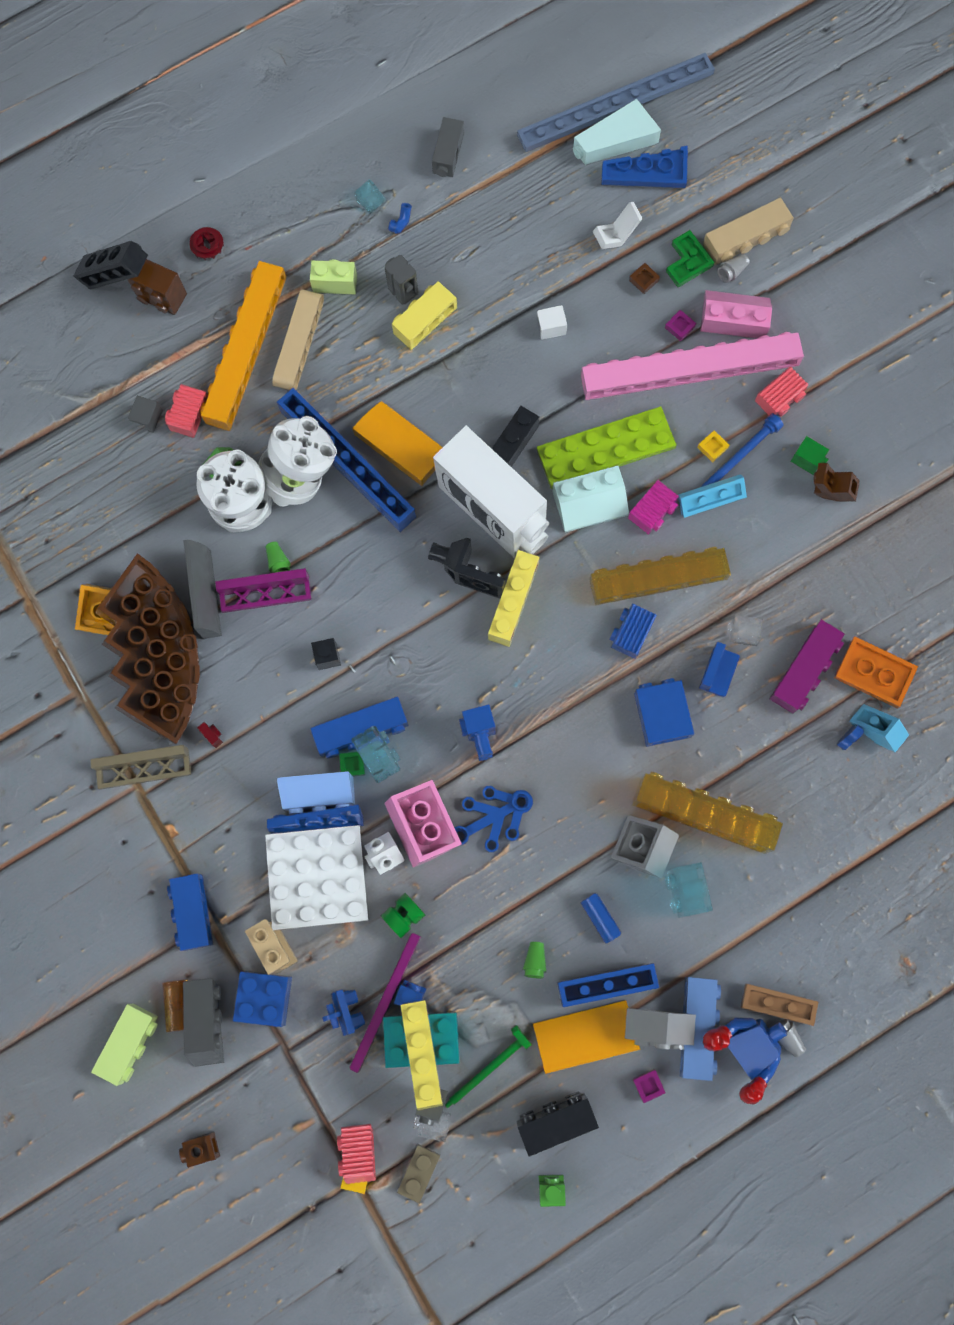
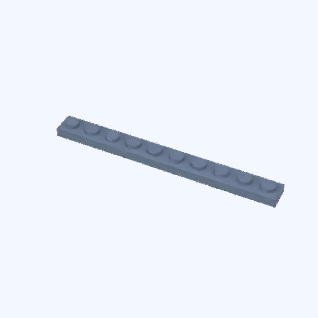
M703 53L517 130V136L525 152L531 151L596 124L635 99L640 104H644L714 74L715 68L707 54Z

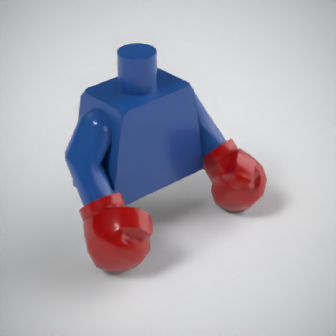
M734 1018L726 1025H721L718 1028L707 1031L703 1036V1045L709 1051H719L727 1047L730 1049L752 1080L740 1089V1099L746 1104L754 1105L762 1100L767 1083L776 1072L781 1060V1046L778 1041L787 1036V1032L780 1022L768 1028L762 1019Z

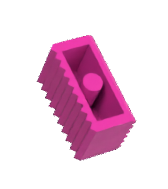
M657 480L630 511L628 519L648 535L652 530L657 532L665 522L663 520L664 516L667 513L672 515L679 506L677 504L679 496Z

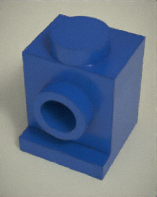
M404 980L399 988L394 1004L401 1006L402 1004L422 1001L427 988Z

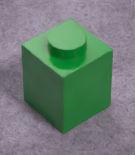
M806 436L790 462L814 475L818 468V463H827L829 460L825 457L829 449Z

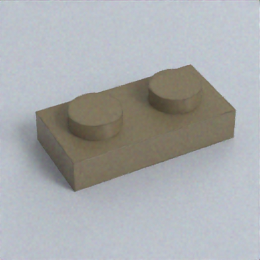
M418 1144L397 1193L420 1204L440 1154Z

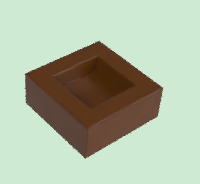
M646 263L629 277V281L643 294L650 290L660 279V276Z

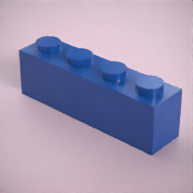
M397 696L310 729L319 755L330 759L338 756L341 750L348 748V751L360 748L363 742L370 740V743L382 740L385 734H399L405 731L404 727L409 725Z
M654 963L557 982L562 1007L659 988Z

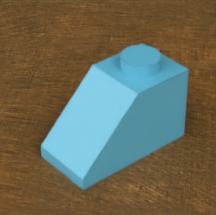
M865 704L860 707L850 720L852 725L858 724L864 730V734L877 745L896 752L909 736L900 719Z

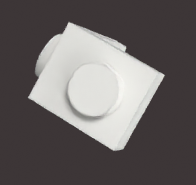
M629 202L613 224L596 226L593 233L600 247L607 249L622 246L641 222L642 216L635 203Z

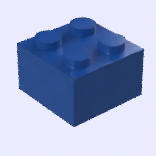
M240 971L233 1022L275 1027L286 1026L292 977Z

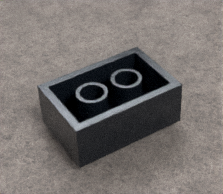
M579 1091L567 1095L565 1097L566 1101L557 1104L556 1101L543 1105V1110L534 1114V1111L531 1110L520 1115L517 1127L529 1157L599 1128L585 1094L580 1095Z

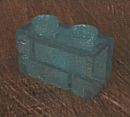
M372 726L365 730L364 733H360L352 738L351 741L376 783H380L387 779L388 776H392L400 771L401 768L397 762L401 759L394 748H388L387 744L390 743V740L384 730L379 732L376 726Z

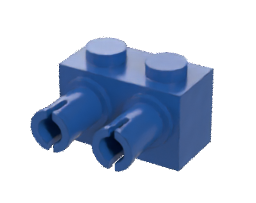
M490 705L462 711L463 718L459 719L462 735L468 736V740L475 743L479 761L493 758V751L491 750L488 737L496 734V726Z

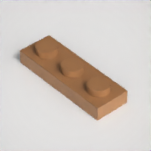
M745 984L740 1008L814 1026L819 1002Z

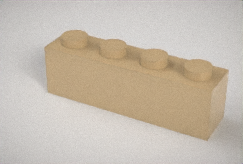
M780 197L706 233L703 246L715 262L714 264L717 265L732 259L740 253L745 254L758 244H766L774 236L786 234L790 230L794 217Z

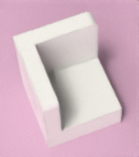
M562 305L537 311L541 340L566 335L567 322Z

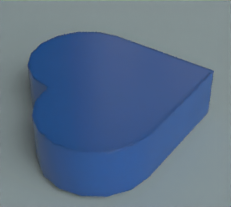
M858 724L852 726L838 741L837 745L842 750H846L863 735L864 730Z

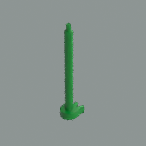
M518 1025L511 1029L512 1034L517 1040L453 1094L445 1104L447 1108L460 1101L519 1048L523 1046L527 1050L532 1045Z

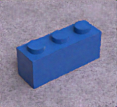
M197 873L169 879L170 885L167 886L169 899L173 900L174 909H171V918L177 926V933L174 935L176 946L180 947V951H188L214 945L203 875Z

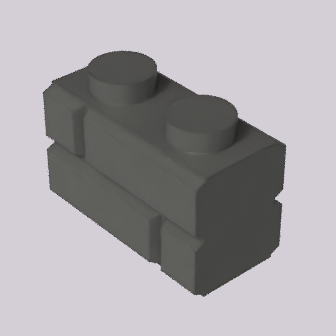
M402 255L389 259L385 264L388 290L393 295H396V299L402 305L406 304L418 295L416 270L408 264V261Z

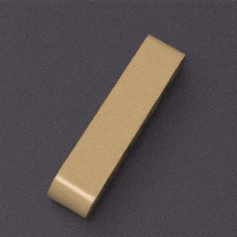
M303 289L300 291L273 375L274 387L286 390L294 388L297 390L323 307V294Z

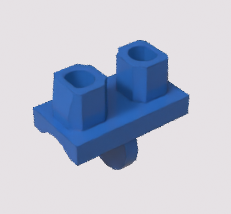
M342 989L331 993L333 1003L326 1005L328 1015L322 1017L323 1022L330 1020L333 1029L341 1027L343 1036L355 1033V1029L365 1025L361 1012L350 1015L348 1009L349 1005L358 1003L355 990L343 992Z

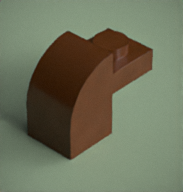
M818 463V468L813 478L815 484L814 494L833 501L856 502L860 481L853 472H834L828 463Z

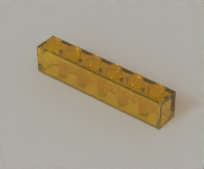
M710 547L701 553L689 551L683 553L680 557L664 556L660 558V561L651 562V560H643L634 566L622 564L617 566L616 569L608 571L606 568L597 569L590 576V585L595 605H601L724 581L729 578L731 572L725 548Z

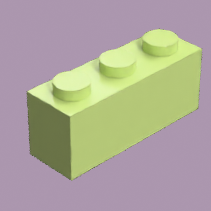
M133 1003L127 1004L91 1073L116 1086L124 1082L127 1083L134 1072L132 1066L135 1060H139L146 1049L144 1043L147 1037H151L158 1024L155 1022L158 1016Z

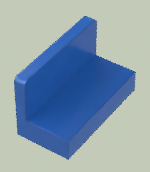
M717 642L712 650L699 689L725 697L740 655L725 650L726 645Z

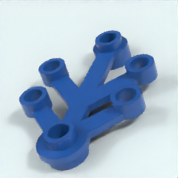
M486 786L482 792L483 797L486 800H493L495 798L508 803L501 808L477 802L472 797H466L462 801V807L465 811L471 812L474 810L488 815L467 827H454L457 833L462 832L465 835L464 839L460 840L461 845L468 842L469 836L493 823L489 839L485 842V849L490 853L496 852L499 848L498 839L504 817L512 812L511 825L507 828L505 836L509 841L517 840L522 814L528 812L533 805L532 796L527 791L518 790L510 794L496 790L493 786ZM487 789H492L494 791V795L492 797H487L485 795V791ZM519 798L525 799L526 804L524 806L517 804ZM467 800H471L474 803L470 809L465 807ZM509 830H515L517 832L515 838H510L508 836ZM490 841L496 843V848L493 850L487 847Z

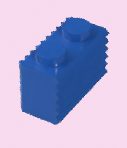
M633 603L630 609L625 608L619 619L623 621L620 629L615 627L609 639L613 641L611 648L636 659L657 615Z

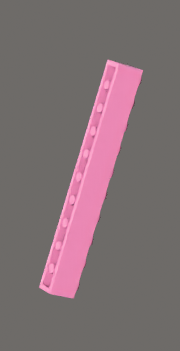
M784 332L773 337L764 335L754 340L740 339L735 343L729 344L721 342L714 346H697L685 351L677 349L671 353H654L648 357L634 356L623 361L615 359L604 364L590 363L582 367L581 380L585 400L795 367L800 365L804 354L799 333Z

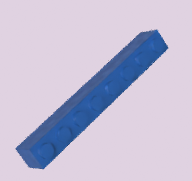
M294 388L277 401L280 412L287 419L309 416L318 422L319 426L329 434L337 449L332 465L399 532L416 518L415 509Z

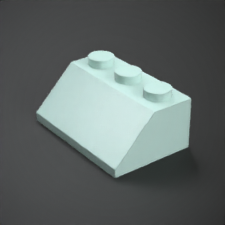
M619 466L553 483L552 492L565 533L629 515L625 485Z

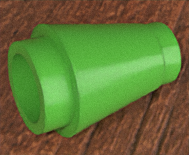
M278 542L268 543L265 548L269 571L271 573L290 571L291 563Z
M530 942L523 966L525 977L544 978V973L547 972L544 943Z

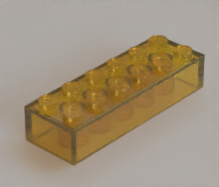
M655 772L645 773L640 779L632 806L763 854L775 850L783 823L777 821L778 817L768 813H764L763 816L754 813V808L746 805L737 807L731 804V800L718 796V799L708 796L709 792L699 788H695V791L686 788L685 783L673 780L671 783L663 780L664 776Z

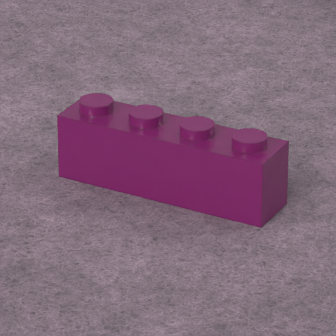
M821 619L813 628L769 699L792 714L798 709L802 711L809 701L806 697L810 690L814 692L821 681L818 679L822 671L826 673L833 661L830 660V657L833 653L837 654L844 645V642L841 640L845 633Z

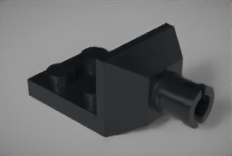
M464 538L451 543L450 547L433 542L428 559L442 563L445 571L455 584L501 599L505 588V579L502 578V575L492 571L486 573L480 571L481 569L478 566L468 564L472 553L471 539Z

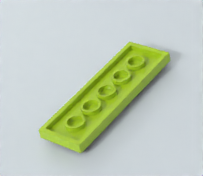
M660 406L537 446L536 450L550 488L553 489V483L615 466L621 467L673 450L677 445Z

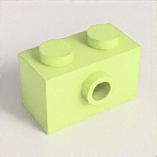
M334 259L329 261L311 260L310 283L313 292L356 294L357 272L355 262H340Z

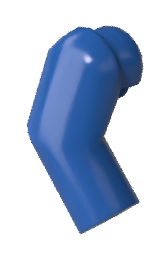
M401 204L398 221L391 220L389 222L388 229L390 232L399 234L410 221L412 208L410 204Z

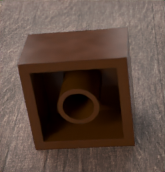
M146 259L138 277L127 279L138 301L145 305L151 304L165 314L169 312L175 315L187 295L178 273Z

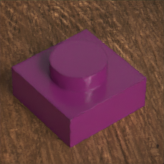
M679 310L666 323L665 329L681 342L695 328L696 322Z
M655 1069L632 1079L643 1103L666 1093Z

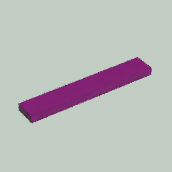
M411 933L349 1067L350 1070L356 1073L360 1072L383 1022V1017H385L421 936Z

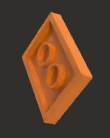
M854 636L834 679L898 709L903 702L918 666Z

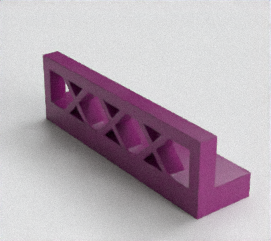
M306 568L215 581L216 590L220 595L222 613L312 600L309 574ZM305 584L306 595L295 596L291 593L295 585ZM273 588H280L285 591L280 599H273L269 596ZM251 591H258L262 594L257 602L251 603L246 599ZM235 594L240 598L235 605L226 606L225 595Z

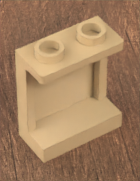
M264 919L245 931L268 975L278 974L298 962L282 931H274L272 929V921L269 922L267 919Z

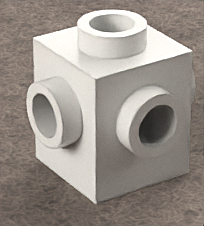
M389 832L364 845L368 855L364 856L371 869L376 867L380 875L405 861Z

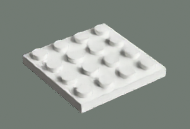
M360 825L265 835L271 921L274 931L368 921Z

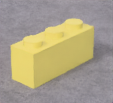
M439 281L433 286L430 285L418 300L415 299L410 303L408 309L403 314H398L394 318L392 323L393 334L412 350L457 309V298Z

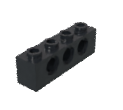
M128 241L84 255L73 277L90 290L138 277L148 254L142 250L139 244Z

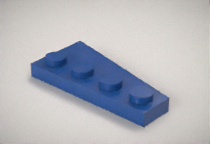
M688 145L673 151L670 149L661 150V153L650 155L649 153H644L640 157L635 158L627 156L605 160L602 162L601 185L686 188Z
M359 804L289 816L275 815L273 818L267 819V829L271 834L357 825L364 826V817Z

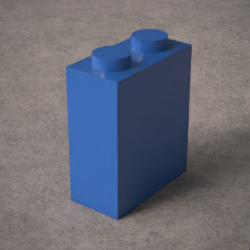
M674 678L661 681L660 685L653 686L652 683L639 685V689H636L634 696L646 747L692 738L694 730L682 680L675 681Z

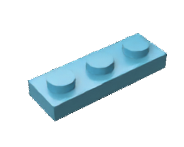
M740 474L678 494L681 515L685 518L746 498L744 477Z

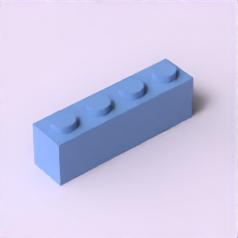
M685 977L683 1013L694 1014L696 1018L694 1045H684V1050H681L679 1076L682 1078L712 1081L713 1075L717 1074V1060H714V1051L704 1048L703 1036L707 1031L714 1029L715 1025H719L720 1011L716 1010V1002L721 998V985H717L718 980Z

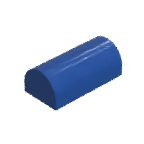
M595 893L580 902L605 944L621 935L619 927L598 894Z

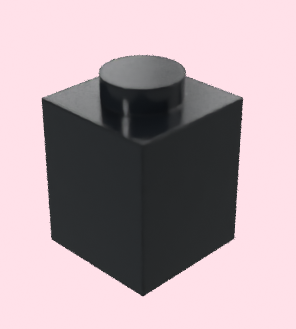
M334 638L311 643L318 670L341 666L338 647Z

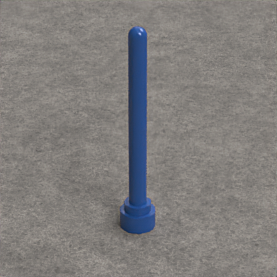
M770 414L764 420L763 428L703 483L701 487L720 481L769 433H777L784 426L782 420L777 415Z

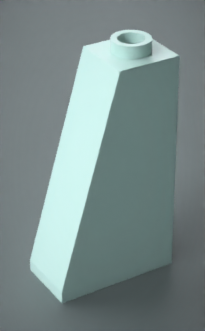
M635 99L575 136L573 153L585 165L655 145L659 142L661 129L640 102Z

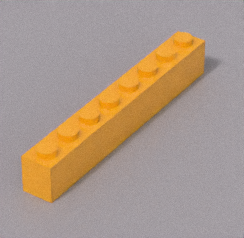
M259 261L257 267L252 270L251 283L245 289L243 305L239 306L237 310V321L235 325L231 326L229 342L223 347L222 361L216 366V377L214 382L210 383L208 387L206 403L204 402L201 406L200 414L207 425L228 431L232 428L286 281L283 267Z

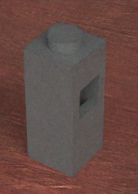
M443 117L432 158L433 174L441 177L454 176L464 136V121Z

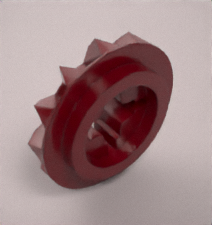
M203 227L192 234L189 245L197 258L200 257L206 261L207 258L214 259L218 253L221 254L224 242L218 230L211 227ZM204 238L210 243V249L204 246Z

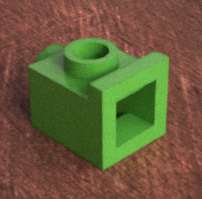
M539 1175L540 1207L566 1206L564 1175Z

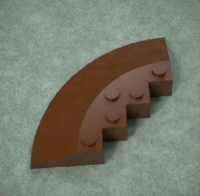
M137 553L95 612L114 625L102 645L121 657L108 677L127 689L116 705V710L163 738L177 744L187 727L197 698L200 678L197 640L188 612L178 598L174 588L150 562Z

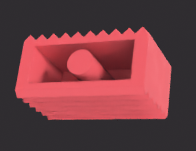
M789 367L757 394L755 402L768 415L773 413L782 417L791 408L789 406L794 401L798 403L806 396L805 390L808 387V383L792 367Z
M180 385V388L173 394L174 404L171 410H167L165 415V422L170 431L192 438L195 437L202 419L200 414L201 406L204 402L206 403L208 398L206 391Z
M371 1124L341 1127V1135L337 1136L338 1151H342V1161H338L339 1176H343L346 1184L375 1181L374 1137Z

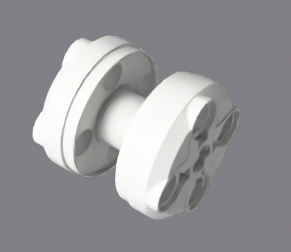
M304 416L302 418L286 419L278 423L270 435L268 448L259 459L258 465L265 479V492L279 506L298 505L311 500L321 485L322 476L329 470L337 454V449L331 437L319 426L314 418ZM284 475L290 479L305 483L299 487H290L283 482L282 476Z
M233 450L218 453L209 458L197 470L196 485L198 495L203 504L208 508L215 522L227 531L235 533L254 529L270 516L272 512V497L265 492L264 475L257 462L243 451ZM237 461H244L241 466H234ZM214 475L213 479L205 481L206 476ZM260 503H265L262 509H256ZM228 518H236L233 523H227Z

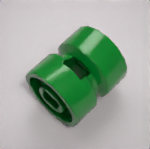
M406 893L395 901V907H389L380 915L400 938L411 930L410 925L412 923L417 924L426 916ZM407 911L408 913L403 917L401 914Z

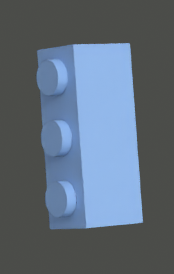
M349 771L277 778L282 809L289 811V815L303 813V810L312 809V812L326 810L329 807L340 808L355 805L354 779Z

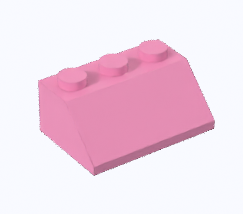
M705 290L700 331L749 338H759L767 335L770 329L772 314L770 298Z
M433 780L391 796L384 803L413 868L462 844Z

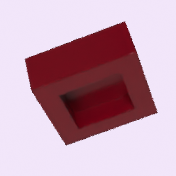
M203 722L197 727L215 748L223 743L219 738L222 733L214 724L209 726Z

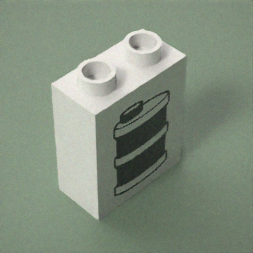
M466 425L433 457L439 488L514 559L518 550H525L529 554H534L548 538V535L544 532L549 525V522L546 520L547 500Z

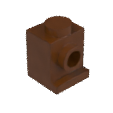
M215 1132L182 1142L183 1148L179 1149L181 1162L187 1163L188 1168L216 1160L220 1157ZM194 1147L200 1149L201 1153L199 1156H195Z

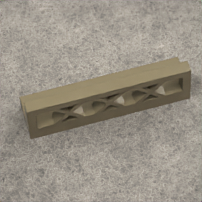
M184 745L90 759L91 769L96 770L99 790L191 775L189 750ZM183 758L184 771L175 772L169 768L175 759ZM158 762L163 766V769L158 775L152 776L146 770L152 763ZM130 766H136L141 770L134 779H129L123 775ZM112 769L118 774L112 782L104 783L103 771Z

